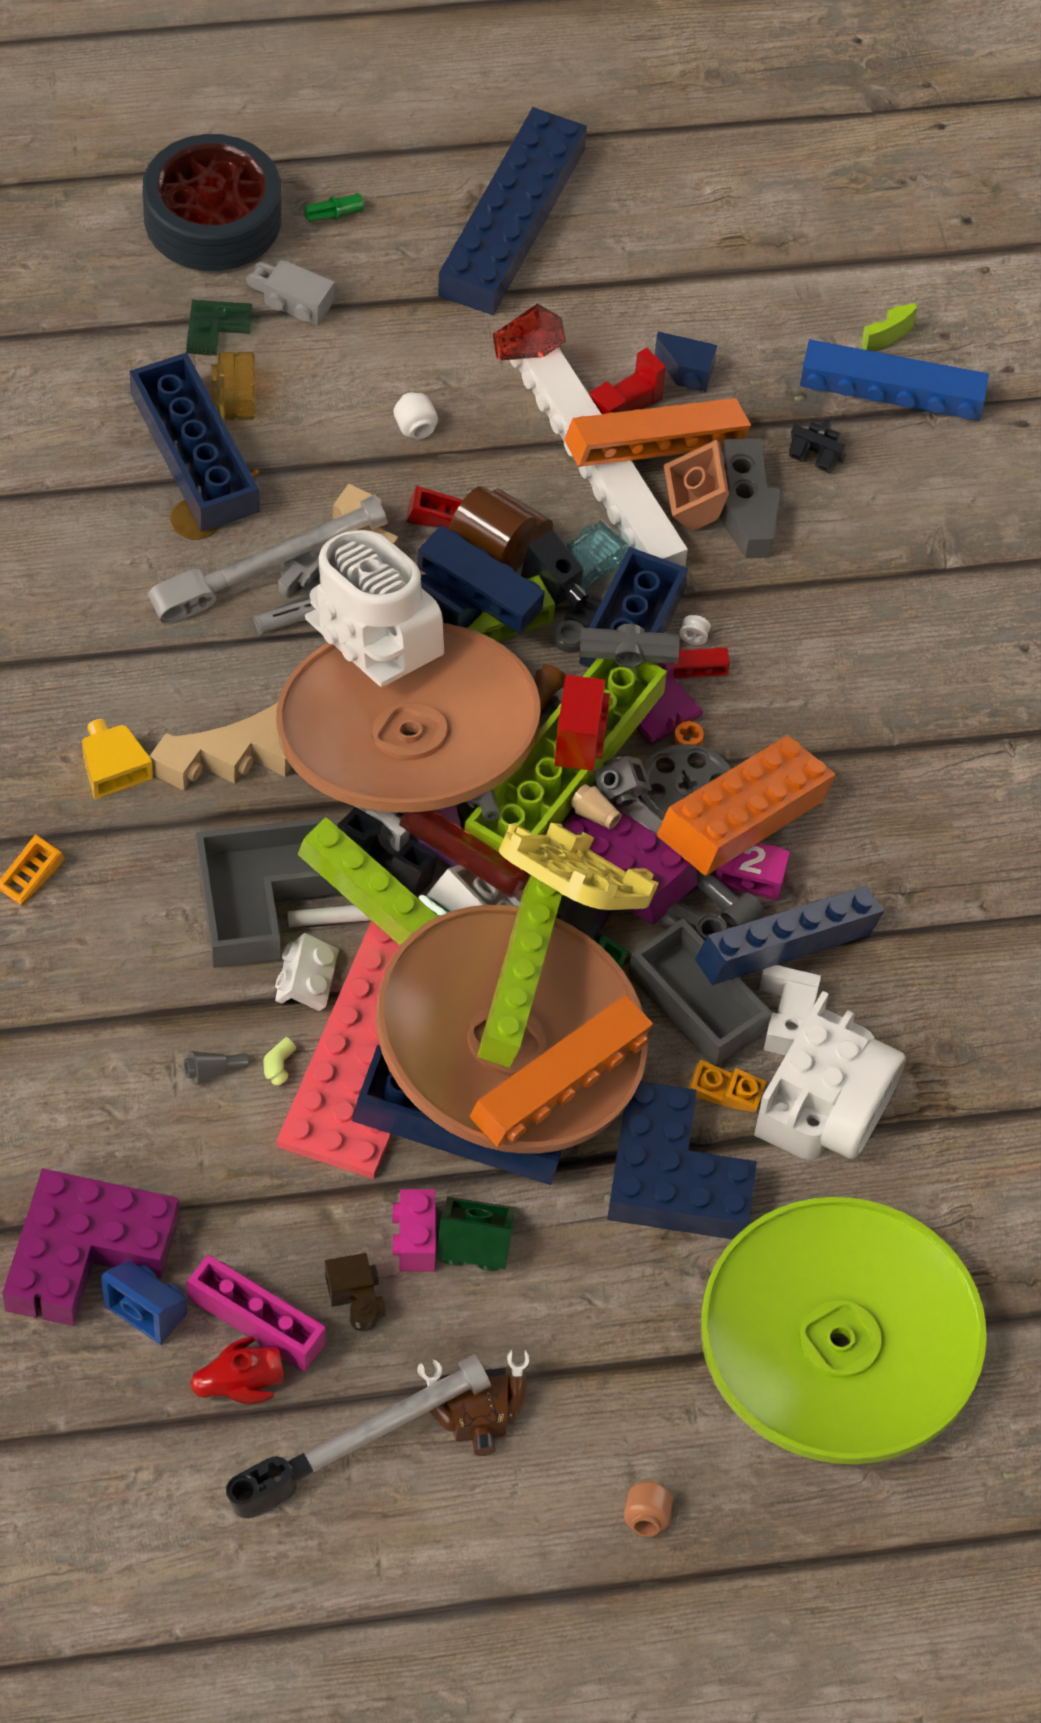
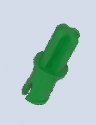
M360 193L339 198L331 196L327 201L308 204L304 206L305 219L308 222L328 218L338 220L343 215L363 212V198Z

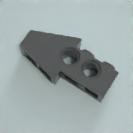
M761 438L724 439L722 458L729 495L719 518L745 558H770L780 488H767Z

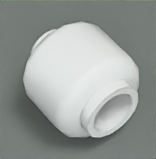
M407 393L400 398L394 407V417L404 436L414 439L426 438L432 434L438 423V415L433 403L423 393Z

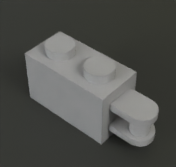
M282 259L276 267L258 262L254 266L255 272L250 273L246 278V282L250 287L264 293V304L316 326L319 325L335 301V281Z

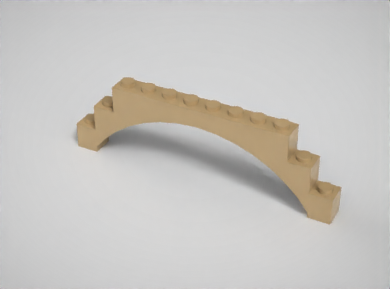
M348 483L333 504L332 520L361 508L360 501L372 496V494ZM367 525L358 529L379 533L398 547V536L381 528L372 530ZM278 702L249 718L225 727L179 736H172L166 733L149 756L152 761L153 776L184 791L191 781L195 782L198 779L202 768L235 784L241 774L246 775L249 772L254 761L286 777L292 766L286 759L279 743L276 722Z

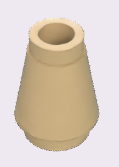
M583 785L578 789L571 801V806L575 808L576 814L607 827L609 830L617 825L622 815L595 786Z

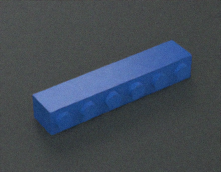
M809 339L800 386L813 390L838 393L843 396L864 398L874 402L890 403L906 408H916L932 413H942L963 419L980 421L989 373Z

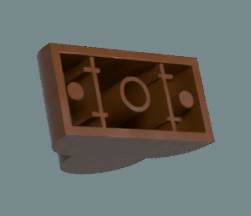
M484 486L476 487L464 498L449 526L450 531H456L464 540L475 547L484 549L489 556L501 564L509 565L515 572L524 563L528 546L551 529L553 530V522L546 516L499 488L490 491Z

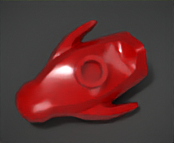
M254 1337L237 1340L226 1347L206 1367L193 1374L190 1381L191 1389L200 1398L212 1396L227 1397L235 1402L248 1405L266 1402L274 1397V1393L262 1390L275 1384L279 1385L284 1379L280 1351L275 1346L246 1348L256 1341Z

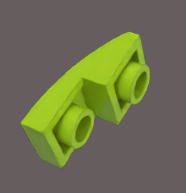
M916 303L898 305L889 309L886 321H877L865 326L861 343L863 350L878 351L907 334L914 326L918 308Z

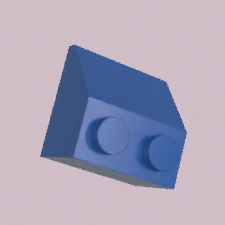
M129 1260L105 1271L101 1276L104 1307L160 1345H162L187 1314L184 1293L172 1284L167 1286L159 1281L154 1272L144 1265L138 1267Z

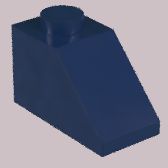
M658 331L654 355L666 366L667 373L676 385L692 390L707 391L715 365L717 345Z

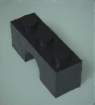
M354 807L337 824V827L418 897L432 882L438 854L412 839L399 851L390 848L381 835L383 822Z

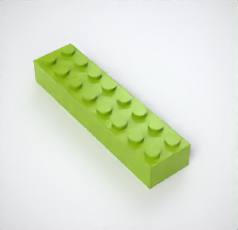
M597 658L583 675V677L605 679L604 693H610L602 759L596 758L594 771L604 767L603 763L615 756L664 694L666 670L652 662L643 661L642 664L636 667H623L618 665L614 659ZM561 704L539 730L536 743L523 764L509 778L493 788L499 808V818L493 821H486L483 818L482 809L479 805L465 822L464 843L519 876L524 870L509 862L499 853V848L509 824L516 823L534 835H546L551 823L561 824L573 809L571 801L578 789L585 784L591 786L596 780L593 771L554 766Z

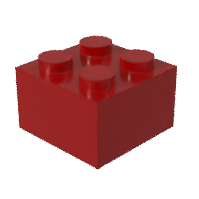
M565 675L557 728L554 766L594 771L596 758L602 759L610 702V693H604L605 679Z

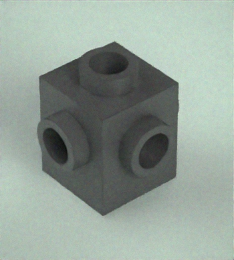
M630 756L623 758L614 757L603 763L604 767L593 771L597 781L595 787L611 804L618 807L631 805L636 802L637 796L652 790L641 759Z

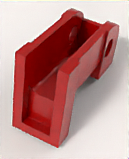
M646 347L637 353L635 373L614 386L607 381L590 391L589 396L601 414L645 409L651 404L654 405L662 400L666 366Z

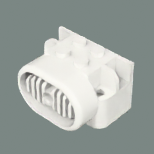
M366 530L344 532L334 536L324 544L319 554L321 584L314 587L310 592V603L315 610L305 614V620L317 629L329 644L337 647L346 660L352 661L382 688L444 654L441 610L437 602L421 588L420 570L410 557L385 536Z
M824 991L820 994L762 1096L754 1136L806 1160L819 1157L825 1148L848 1159H854L863 1150L888 1105L903 1072L906 1056L903 1052L874 1039L869 1030L854 1023L855 1013L848 1010L841 1017L825 1009L829 994Z

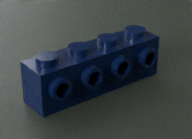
M440 525L418 549L417 566L419 570L518 634H521L543 609L545 591L537 583L526 580L515 573L509 565L501 564L489 556L484 549L475 547L464 540L456 531H450Z

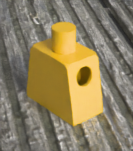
M96 719L89 723L87 729L90 736L82 740V751L95 800L153 779L152 761L127 726L119 725L109 729L104 719Z

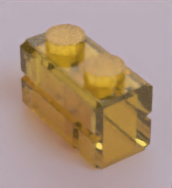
M219 352L218 364L211 365L212 383H218L217 389H211V399L215 406L218 407L222 420H234L235 418L239 420H253L255 418V354L253 352H238L237 354L234 352Z

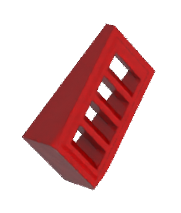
M416 486L410 498L406 522L432 527L442 525L449 529L452 518L463 499ZM446 509L451 510L450 515L445 513Z

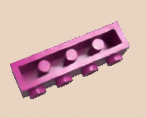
M208 1254L187 1280L188 1300L246 1336L254 1337L256 1342L262 1346H275L279 1349L281 1358L304 1372L307 1371L325 1346L326 1327L318 1320L305 1315L292 1307L286 1300L274 1296L255 1281L245 1278L226 1263L219 1262Z

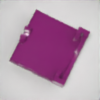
M659 663L657 665L667 671L665 691L636 728L650 746L675 732L677 726L682 722H692L703 714L701 708L672 676L673 667L670 663Z

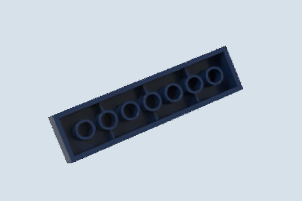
M532 107L439 272V297L494 316L585 150L586 125Z

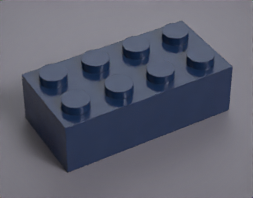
M629 547L589 628L616 630L624 624H635L642 627L645 632L664 633L684 594L688 568ZM580 657L579 664L590 668L597 658Z

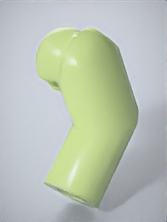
M287 1037L270 1050L263 1060L264 1075L275 1086L283 1084L288 1079V1072L284 1070V1061L296 1051V1046Z

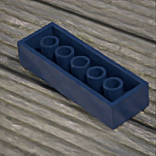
M186 352L129 371L131 396L201 532L259 513V488L188 353Z
M377 1044L358 1096L353 1122L551 1185L562 1150L545 1153L504 1152L480 1146L452 1134L421 1112L406 1096L391 1074L380 1045Z

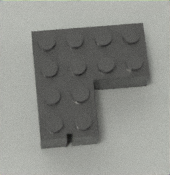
M325 817L196 832L197 859L213 968L280 960V934L274 902L338 894V890L297 855L303 839Z

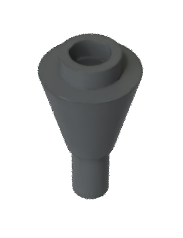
M190 1051L188 1058L184 1059V1072L186 1078H191L192 1082L196 1085L222 1074L228 1069L248 1067L249 1060L246 1053L225 1056L224 1054Z

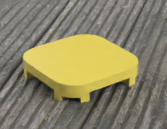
M516 823L509 824L499 848V853L520 869L572 900L597 909L623 910L647 908L659 884L652 880L654 874L646 868L628 869L626 872L589 849L594 837L585 832H582V835H575L563 828L559 823H551L546 835H534Z

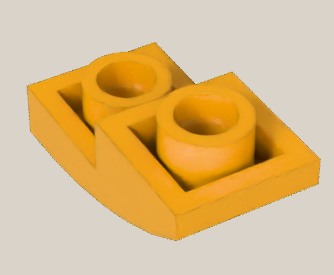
M700 1059L695 1066L688 1088L697 1090L696 1097L737 1110L755 1112L767 1081L738 1068H735L730 1073Z

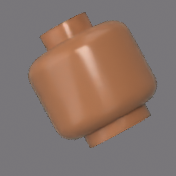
M655 1481L635 1484L630 1487L626 1495L623 1513L624 1522L634 1533L643 1537H652L667 1529L671 1520L672 1494L667 1488Z

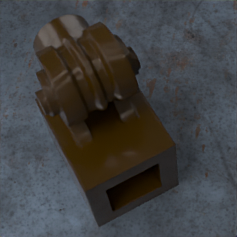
M367 1253L325 1260V1280L331 1307L352 1303L350 1306L351 1326L358 1331L371 1330L376 1325L377 1319L386 1317L383 1296L376 1297L374 1286L379 1285L376 1265H369Z

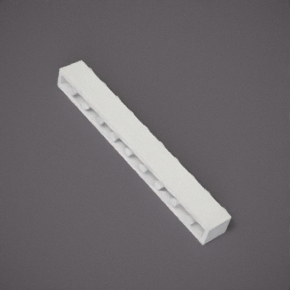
M541 325L511 336V338H516V342L511 343V345H517V350H511L510 348L508 357L514 368L517 367L521 372L525 387L528 390L531 389L536 396L539 409L542 412L545 411L550 418L553 431L556 434L559 433L562 437L566 452L569 456H572L564 440L572 418L601 415L545 325ZM534 336V341H528V337ZM518 337H525V342H519ZM535 343L536 348L530 349L529 344ZM520 344H526L527 349H520ZM527 351L528 356H522L521 352ZM530 351H536L537 355L531 356ZM512 352H518L519 357H512ZM631 460L578 467L581 476L584 479H588L591 483L595 498L599 502L602 501L606 507L610 522L613 525L616 524L620 529L623 542L628 548L632 547L681 566H686L687 547Z

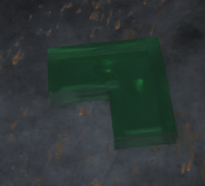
M192 300L186 352L188 354L217 356L220 332L250 334L253 304Z

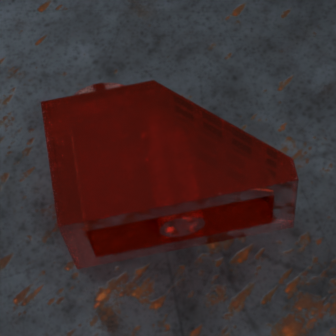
M538 303L493 334L496 358L503 361L545 357L566 342L562 317Z

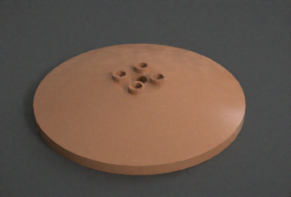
M443 623L444 654L382 688L352 661L346 660L337 647L326 643L305 658L291 673L283 686L278 700L276 718L279 743L289 764L300 777L320 792L338 801L383 812L404 813L437 810L454 806L485 794L504 782L523 764L536 743L540 729L541 710L537 685L524 663L505 646L479 632ZM410 732H416L415 735H411V736H407V735H406V734H408V733H410Z
M479 905L457 909L440 915L414 931L401 944L393 955L378 990L376 1002L377 1036L386 1064L399 1087L421 1112L447 1131L469 1142L499 1151L513 1153L553 1152L573 1147L601 1133L618 1118L635 1094L646 1065L648 1042L638 1052L633 1053L629 1051L626 1053L624 1060L615 1069L609 1071L606 1068L600 1072L601 1076L589 1088L585 1089L584 1086L578 1088L576 1095L562 1107L559 1104L552 1107L549 1116L537 1125L534 1122L526 1126L527 1130L513 1143L507 1140L497 1148L469 1116L480 1098L625 994L643 1012L638 996L624 971L588 935L556 918L522 1043L511 1067L508 1068L478 1058L477 1054L519 907Z

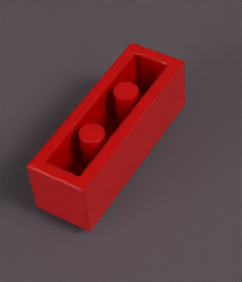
M715 647L712 649L679 650L678 664L670 663L673 667L672 676L675 679L726 676L729 674L730 668L728 648Z

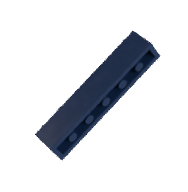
M867 886L860 887L710 934L703 943L695 961L710 983L716 985L868 936L872 933L884 913V909Z

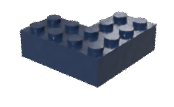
M640 1081L635 1094L623 1113L607 1220L733 1240L749 1225L757 1161L689 1151L697 1090Z

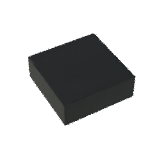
M588 597L586 602L578 608L571 605L564 616V621H577L584 628H589L601 603Z

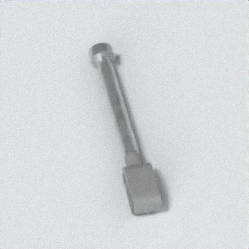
M376 495L360 501L361 508L211 574L205 575L201 569L188 570L155 585L149 591L148 597L161 623L168 625L181 621L211 607L216 601L215 592L320 547L338 534L358 530L367 525L374 530L388 524L379 499Z

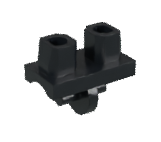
M826 418L822 425L811 422L809 429L794 424L791 430L792 441L789 456L804 462L809 450L817 452L819 456L815 462V467L824 472L831 473L837 462L843 463L846 457V453H844L846 446L837 442L840 433L831 429L833 421Z

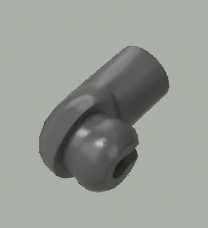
M493 789L467 801V804L474 808V805L481 806L483 818L486 821L496 820L500 816Z

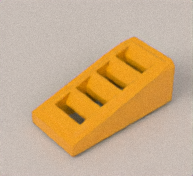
M35 834L1 877L0 892L20 906H23L59 868L65 857L61 851ZM38 853L48 858L45 863L36 858ZM30 862L40 868L37 873L27 867ZM21 871L32 878L29 883L18 876ZM12 880L24 888L21 893L9 886Z

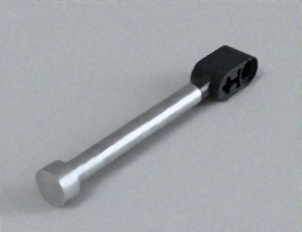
M473 1354L458 1362L459 1371L289 1461L279 1456L270 1457L235 1475L226 1486V1495L234 1512L242 1518L255 1517L289 1499L296 1491L297 1481L470 1389L476 1395L491 1387L488 1376L477 1356ZM280 1476L281 1480L276 1482L274 1478ZM260 1484H263V1486H264V1488H265V1489L262 1490V1491L260 1490V1487H259ZM243 1492H253L249 1499L245 1501L237 1500Z

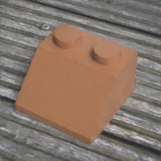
M715 440L664 465L672 516L691 532L718 520L729 495L720 442Z

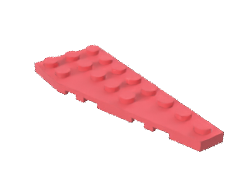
M372 920L276 1140V1147L374 1179L392 1134L353 1122L352 1120L358 1096L377 1044L380 1045L376 1028L378 990L384 973L400 945Z

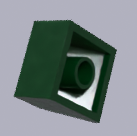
M447 1197L441 1217L436 1259H442L444 1263L453 1266H461L464 1263L475 1264L480 1269L486 1271H497L499 1268L506 1269L516 1207Z

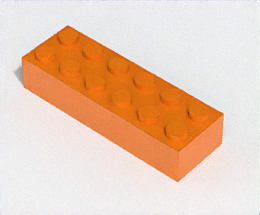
M786 735L671 805L656 836L703 875L707 876L822 803L836 774L822 761L804 749L797 741Z

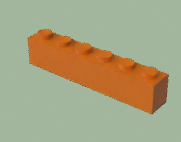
M737 398L718 399L708 402L572 418L564 440L578 467L690 453L715 440L720 442L722 449L724 439H745L751 424Z
M625 994L480 1098L469 1117L497 1148L507 1140L511 1143L515 1142L527 1130L526 1126L534 1122L536 1125L541 1123L549 1116L552 1107L557 1104L561 1107L567 1104L576 1095L578 1088L584 1086L585 1089L589 1088L601 1076L600 1072L606 1068L609 1071L615 1069L624 1060V1055L629 1051L636 1053L641 1050L649 1041L647 1034L653 1023Z

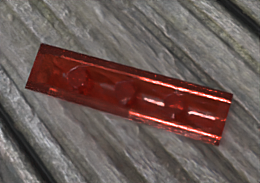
M435 810L405 812L401 818L399 826L510 898H513L519 891L529 874L509 862L498 851Z

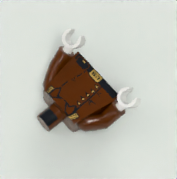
M512 1350L508 1352L507 1360L512 1368V1372L509 1374L508 1367L485 1370L491 1387L476 1395L470 1389L429 1411L446 1431L453 1432L456 1441L472 1440L474 1454L477 1456H487L496 1451L494 1437L506 1434L507 1425L516 1421L525 1402L526 1374L523 1373V1369L529 1363V1356L526 1350H524V1362L518 1365L511 1361ZM433 1360L435 1371L430 1376L425 1375L422 1363L418 1365L419 1376L427 1381L424 1389L436 1383L439 1377L442 1380L449 1376L441 1375L442 1367L436 1360Z

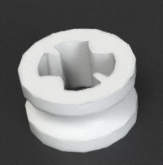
M686 616L683 619V627L679 633L681 639L692 645L704 644L708 638L711 627L710 623L701 616Z

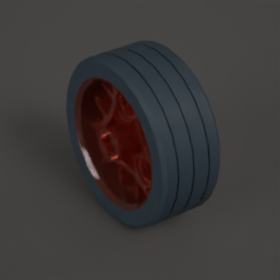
M200 134L171 143L157 153L148 164L143 177L142 190L144 225L148 238L156 249L169 260L184 267L201 271H223L238 268L256 260L276 240L281 227V179L273 161L256 145L241 138L224 134Z

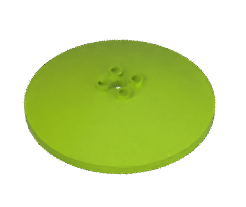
M823 1197L798 1201L779 1207L749 1224L731 1241L716 1262L707 1283L701 1311V1340L706 1363L716 1387L732 1410L751 1429L768 1441L799 1456L835 1464L876 1463L902 1456L924 1446L951 1425L965 1408L974 1392L985 1358L987 1336L983 1305L977 1287L958 1255L934 1231L915 1218L887 1205L857 1198ZM837 1333L843 1334L849 1339L850 1343L845 1347H838L832 1343L830 1337Z

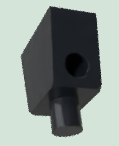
M552 529L528 546L521 576L530 579L539 575L555 606L567 599L575 608H578L589 597V594L580 586L584 571L582 565Z

